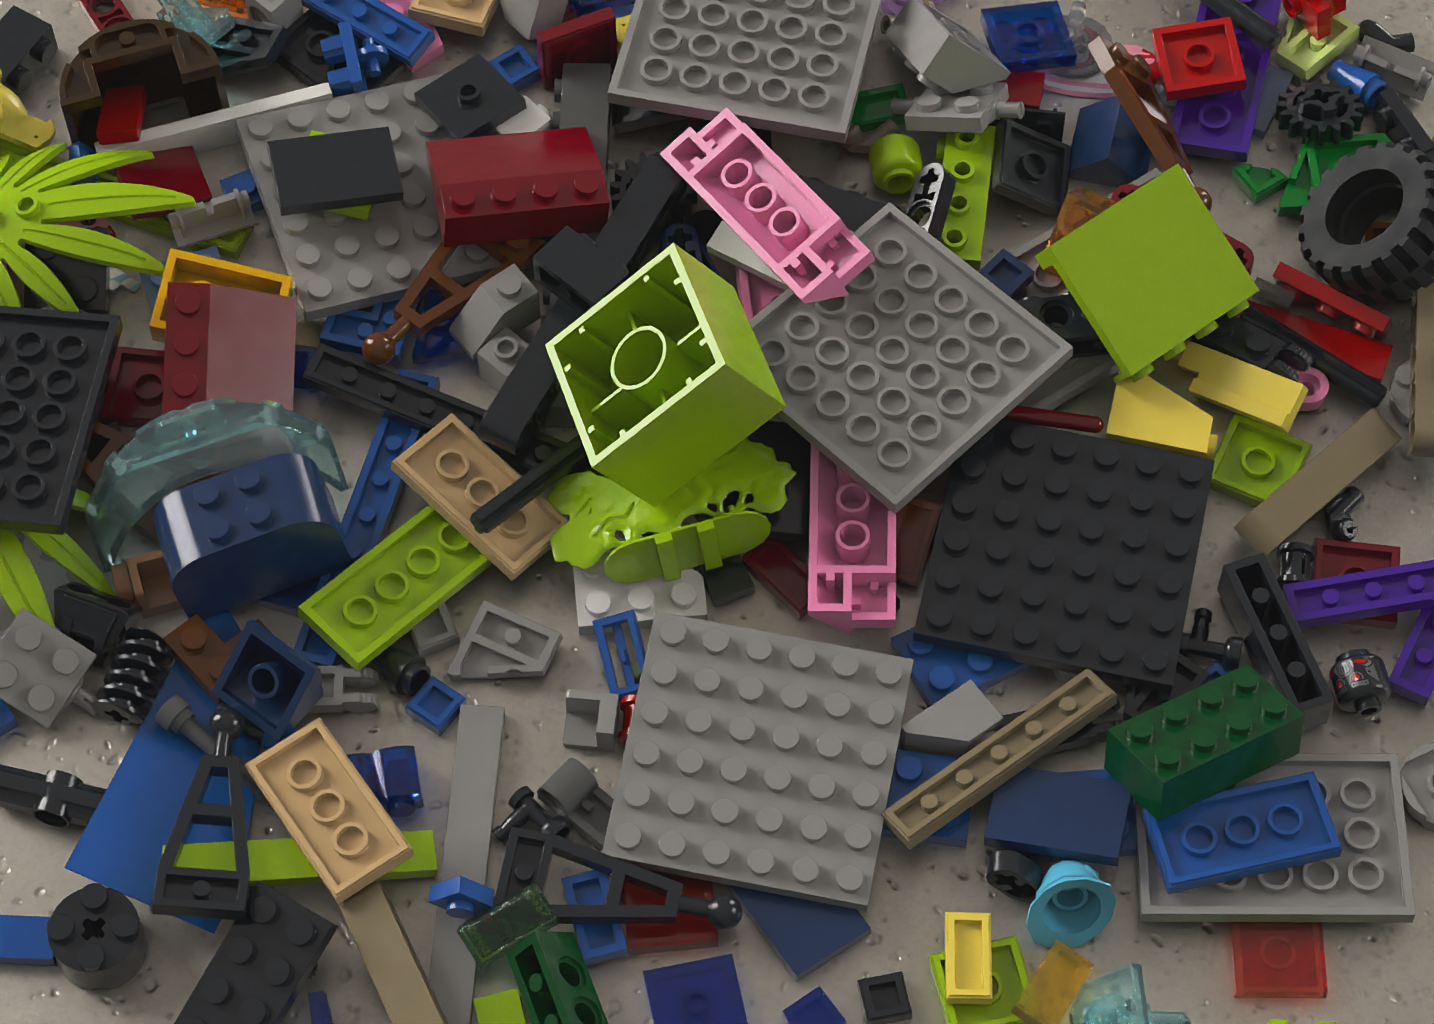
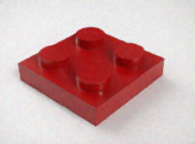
M1231 17L1152 29V42L1166 101L1246 89L1247 79Z

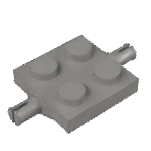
M1001 82L986 84L954 94L939 86L937 91L927 87L921 96L915 99L893 98L891 101V113L893 115H904L906 130L982 133L987 125L994 120H999L1000 118L1022 119L1025 109L1022 101L1006 102L1009 98L1008 85Z
M22 608L10 627L0 633V699L50 729L60 712L72 702L95 716L96 712L85 699L91 702L98 699L94 694L84 689L83 685L86 672L98 655Z

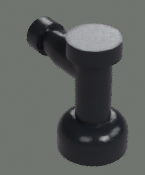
M1198 608L1195 611V623L1192 632H1183L1179 653L1186 658L1188 655L1221 660L1223 667L1229 671L1238 669L1244 638L1231 636L1227 638L1225 643L1208 641L1209 624L1213 614L1207 608Z
M523 786L509 800L508 804L514 811L508 815L501 826L498 825L491 832L504 844L509 839L511 827L522 828L530 820L539 829V832L554 834L567 839L573 829V825L563 816L552 817L534 799V792L528 786Z

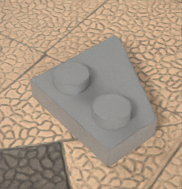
M483 600L447 671V675L453 680L544 676L563 639L562 634Z

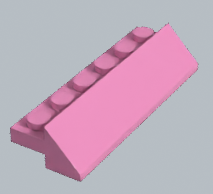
M727 107L701 131L696 133L689 127L660 153L662 158L804 304L850 295L845 286L876 259L872 252L845 226L841 218Z
M811 444L808 616L852 636V628H896V514Z

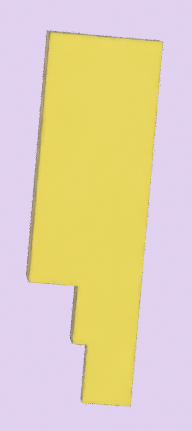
M1183 341L1187 348L1171 359L1179 361L1177 365L1183 370L1198 375L1197 378H1193L1188 389L1195 397L1286 433L1289 432L1309 390L1305 385L1195 342Z

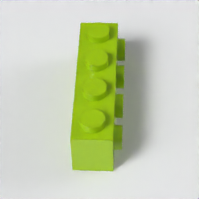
M988 125L982 133L947 132L946 137L938 136L936 161H943V167L954 175L956 180L955 190L940 242L976 271L980 270L996 132V126Z

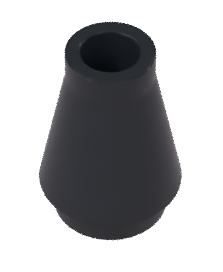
M389 646L369 662L400 695L414 696L431 676V669L426 665L423 657L393 646Z

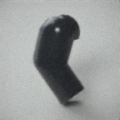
M1370 19L1359 23L1358 39L1360 42H1362L1364 35H1367L1406 52H1414L1415 41L1412 33L1392 35L1379 23Z
M1349 486L1325 509L1324 516L1327 532L1334 540L1351 541L1358 533V526L1353 527V519H1351L1350 514L1364 502L1365 498L1363 493L1355 486Z

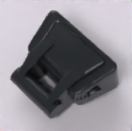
M69 582L55 588V626L60 632L76 642L79 641L80 637L93 641L94 647L82 643L79 644L98 655L92 666L106 670L111 662L112 651L114 648L119 647L121 642L126 640L125 632L128 628L134 627L142 614V606L77 582Z

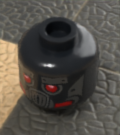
M1354 649L1342 653L1335 659V664L1329 670V681L1337 706L1345 712L1356 713L1358 717H1368L1382 710L1381 705L1392 694V686L1384 661L1378 655L1369 653L1367 649Z

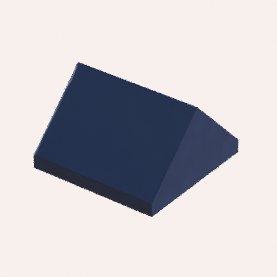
M1117 96L1080 108L1071 145L1070 179L1118 188L1148 173L1152 152Z
M252 619L247 621L211 693L230 707L237 709L245 718L280 742L322 698L321 669Z

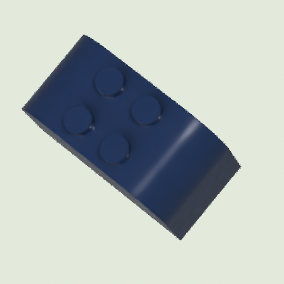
M283 453L268 456L186 486L165 497L157 505L153 513V523L173 593L189 619L198 614L204 620L353 564L337 509L317 464L311 458L301 454Z

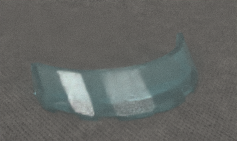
M235 397L220 398L193 403L184 410H172L136 430L137 436L119 452L114 450L102 465L104 471L95 484L90 498L87 497L84 514L103 571L107 573L111 571L110 566L114 565L124 539L143 514L169 493L204 476L235 469L268 456L295 453L311 458L317 464L324 481L339 491L348 490L349 487L329 430L315 419V422L300 414L285 409L283 404L263 399V403L259 404L236 402Z

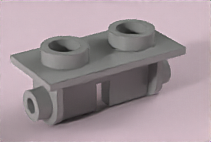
M1364 35L1361 45L1356 47L1352 60H1354L1352 65L1381 74L1383 81L1388 84V88L1393 86L1397 92L1422 102L1434 77V62L1367 35Z
M237 188L233 189L231 193L212 198L209 202H199L196 207L174 209L175 212L167 214L179 249L257 225L247 191L238 192Z

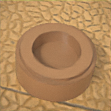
M121 563L110 566L117 597L133 603L137 602L128 565Z

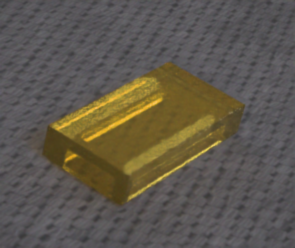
M1056 939L1010 1012L1027 1024H1059L1094 967V964Z

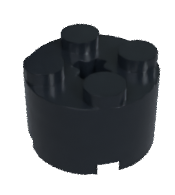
M98 883L88 884L83 889L63 899L47 922L46 930L49 945L62 973L72 984L81 989L107 988L110 990L119 988L129 982L144 964L146 955L144 928L132 902L118 891Z

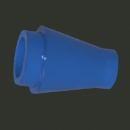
M1341 59L1335 61L1327 73V80L1330 82L1336 80L1337 87L1342 88L1349 85L1351 87L1350 95L1360 94V103L1364 104V108L1368 110H1374L1379 92L1388 89V84L1383 81L1381 74L1348 64Z

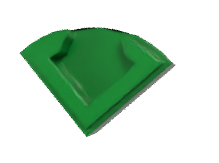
M1252 164L1239 165L1232 168L1231 178L1254 205L1284 189L1289 179L1275 168L1269 170L1261 167H1252Z

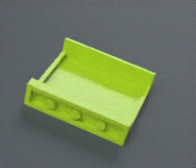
M1179 163L1034 256L1043 270L1051 265L1054 266L1121 371V373L1113 377L1115 383L1128 377L1135 383L1155 370L1151 364L1153 361L1161 356L1165 361L1175 357L1187 348L1183 342L1193 334L1199 340L1219 327L1215 321L1217 318L1225 313L1229 319L1250 306L1247 298L1259 291Z

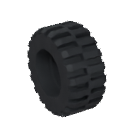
M1393 142L1377 143L1376 148L1367 145L1358 148L1355 155L1350 156L1346 154L1337 160L1339 164L1331 171L1327 169L1320 176L1322 181L1317 187L1312 186L1307 195L1309 202L1307 205L1302 206L1300 221L1303 224L1298 226V241L1301 243V253L1309 263V266L1330 287L1367 306H1375L1376 302L1380 306L1395 304L1397 298L1407 300L1415 296V291L1423 287L1426 289L1434 283V162L1424 152L1416 150L1412 145L1396 143L1395 145ZM1402 205L1393 223L1382 234L1361 244L1367 229L1380 215L1391 208Z

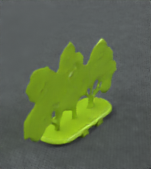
M746 437L656 507L648 504L611 479L596 475L591 471L565 475L553 484L554 490L547 497V501L558 513L569 515L570 517L569 521L550 538L554 560L556 562L568 561L572 566L585 570L594 566L605 551L616 547L605 560L604 572L609 579L619 583L641 582L663 576L665 582L682 578L681 570L705 564L706 571L722 567V559L752 550L765 541L770 534L771 524L766 516L758 512L773 513L782 509L788 500L785 493V485L796 475V472L791 469L789 463L776 460L773 448L767 447L762 443L751 442ZM738 491L740 494L736 507L734 505L728 506L729 512L725 513L723 510L724 499L728 493ZM747 494H752L754 497L753 502L745 504L744 499ZM707 504H717V512L710 511L707 508ZM748 507V508H753V509H755V510L758 511V512H755V511H743V510H745V509ZM704 513L715 517L681 527L683 520L693 514ZM623 531L626 540H617L615 532ZM648 531L658 533L642 538V534Z

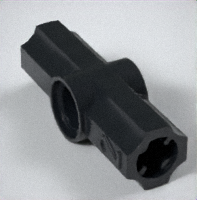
M0 764V806L31 813L40 822L54 827L64 828L68 827L70 823L87 826L107 790L84 784L77 776L60 770H49L44 775Z

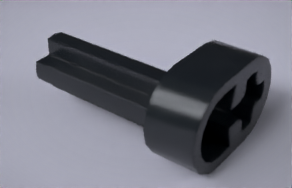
M1010 850L993 852L988 861L987 882L1012 899L1019 901L1035 900L1036 891L1040 888L1044 877V871L1038 865L1039 854Z

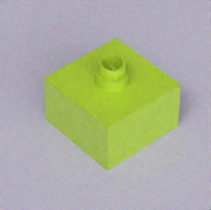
M672 243L545 344L591 467L653 507L663 502L786 407L734 287L675 243Z

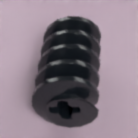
M130 627L125 632L126 640L121 642L117 652L119 655L113 657L110 667L112 670L106 672L103 682L105 685L99 687L96 697L98 700L91 703V708L102 717L111 721L140 725L145 721L146 717L137 708L148 710L153 704L151 699L144 695V693L155 695L158 694L160 689L158 684L151 680V678L162 680L165 679L167 674L165 669L158 665V663L170 665L174 657L165 650L166 642L158 634L149 629Z

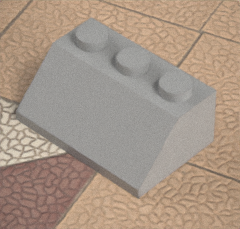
M907 0L885 33L894 43L892 51L905 60L904 64L909 69L918 74L916 78L934 91H937L939 86L954 94L1005 80L1011 73L972 31L922 0Z

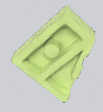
M1336 14L1331 18V34L1317 41L1295 17H1289L1285 28V37L1282 38L1276 52V63L1286 70L1295 73L1294 75L1302 80L1308 81L1359 38V26L1340 14Z

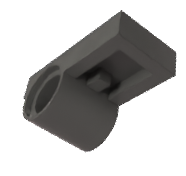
M569 758L537 790L538 799L557 815L565 817L575 830L602 851L614 799L598 786L596 778L585 765L575 758Z

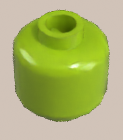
M887 134L874 142L868 152L872 180L878 188L891 194H903L913 188L916 176L923 168L919 145L913 138L905 134Z

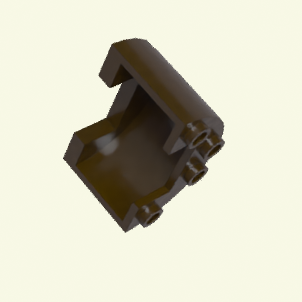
M130 20L109 26L95 33L78 47L79 53L72 60L71 64L66 63L59 85L61 108L72 144L79 140L95 149L94 143L98 142L96 132L101 107L104 105L105 89L145 84L148 96L145 110L185 100L190 118L230 107L221 65L213 48L194 31L188 33L175 28L174 22L165 20Z

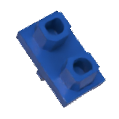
M350 21L338 23L340 34L320 40L327 66L344 61L347 63L345 68L327 72L329 85L334 97L368 90L364 70L369 72L370 77H378L381 74L380 68L389 61L388 50L382 45H375L372 38L364 39L362 41L363 47L359 49L358 41L353 36Z

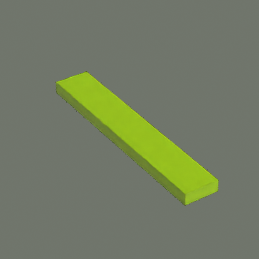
M433 830L401 831L415 855L378 879L436 877L438 868ZM293 838L247 840L250 886H255L258 880L270 887L324 884ZM234 842L184 844L176 867L236 871ZM162 845V855L166 845Z

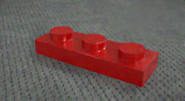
M1281 261L1272 275L1275 282L1280 285L1277 291L1298 302L1303 296L1316 303L1314 310L1332 320H1336L1338 315L1352 321L1353 324L1350 328L1367 338L1373 339L1375 334L1386 338L1393 325L1391 317Z

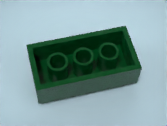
M1246 664L1108 729L1104 769L1113 778L1121 782L1147 811L1158 821H1161L1299 754L1305 715L1249 664Z

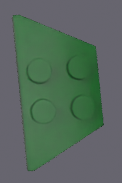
M1385 133L1353 135L1351 140L1340 137L1338 145L1333 144L1330 140H1325L1323 146H1318L1316 140H1310L1307 144H1302L1283 196L1279 201L1277 215H1300L1302 206L1307 205L1309 202L1307 195L1312 186L1317 187L1322 181L1320 176L1327 169L1331 171L1339 164L1337 160L1346 154L1353 156L1357 153L1358 148L1367 145L1376 148L1377 143L1391 142V140Z

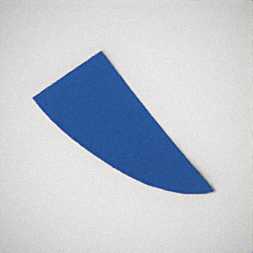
M229 610L203 620L224 643L241 631ZM176 660L148 711L145 721L140 726L64 867L149 906H152L158 865L162 857V845H167L203 754L207 755L183 733L177 735L174 731L168 733L155 722V716L168 699L178 694L192 706L191 712L195 714L194 720L212 734L209 728V721L218 707ZM242 733L239 738L233 741L232 752L245 764L259 756L260 739H255ZM212 776L202 803L230 805L228 777ZM242 785L246 836L248 838L255 795ZM193 824L186 844L233 841V830L230 826ZM174 916L213 934L222 920Z

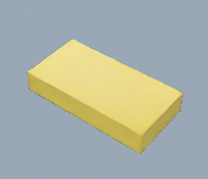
M945 912L946 1004H992L991 913Z

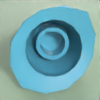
M1072 859L1062 860L1053 864L1044 875L1041 886L1036 891L1035 900L1030 904L1026 920V926L1035 944L1057 950L1081 946L1100 934L1109 923L1115 908L1116 898L1111 885L1099 879V873L1092 864Z

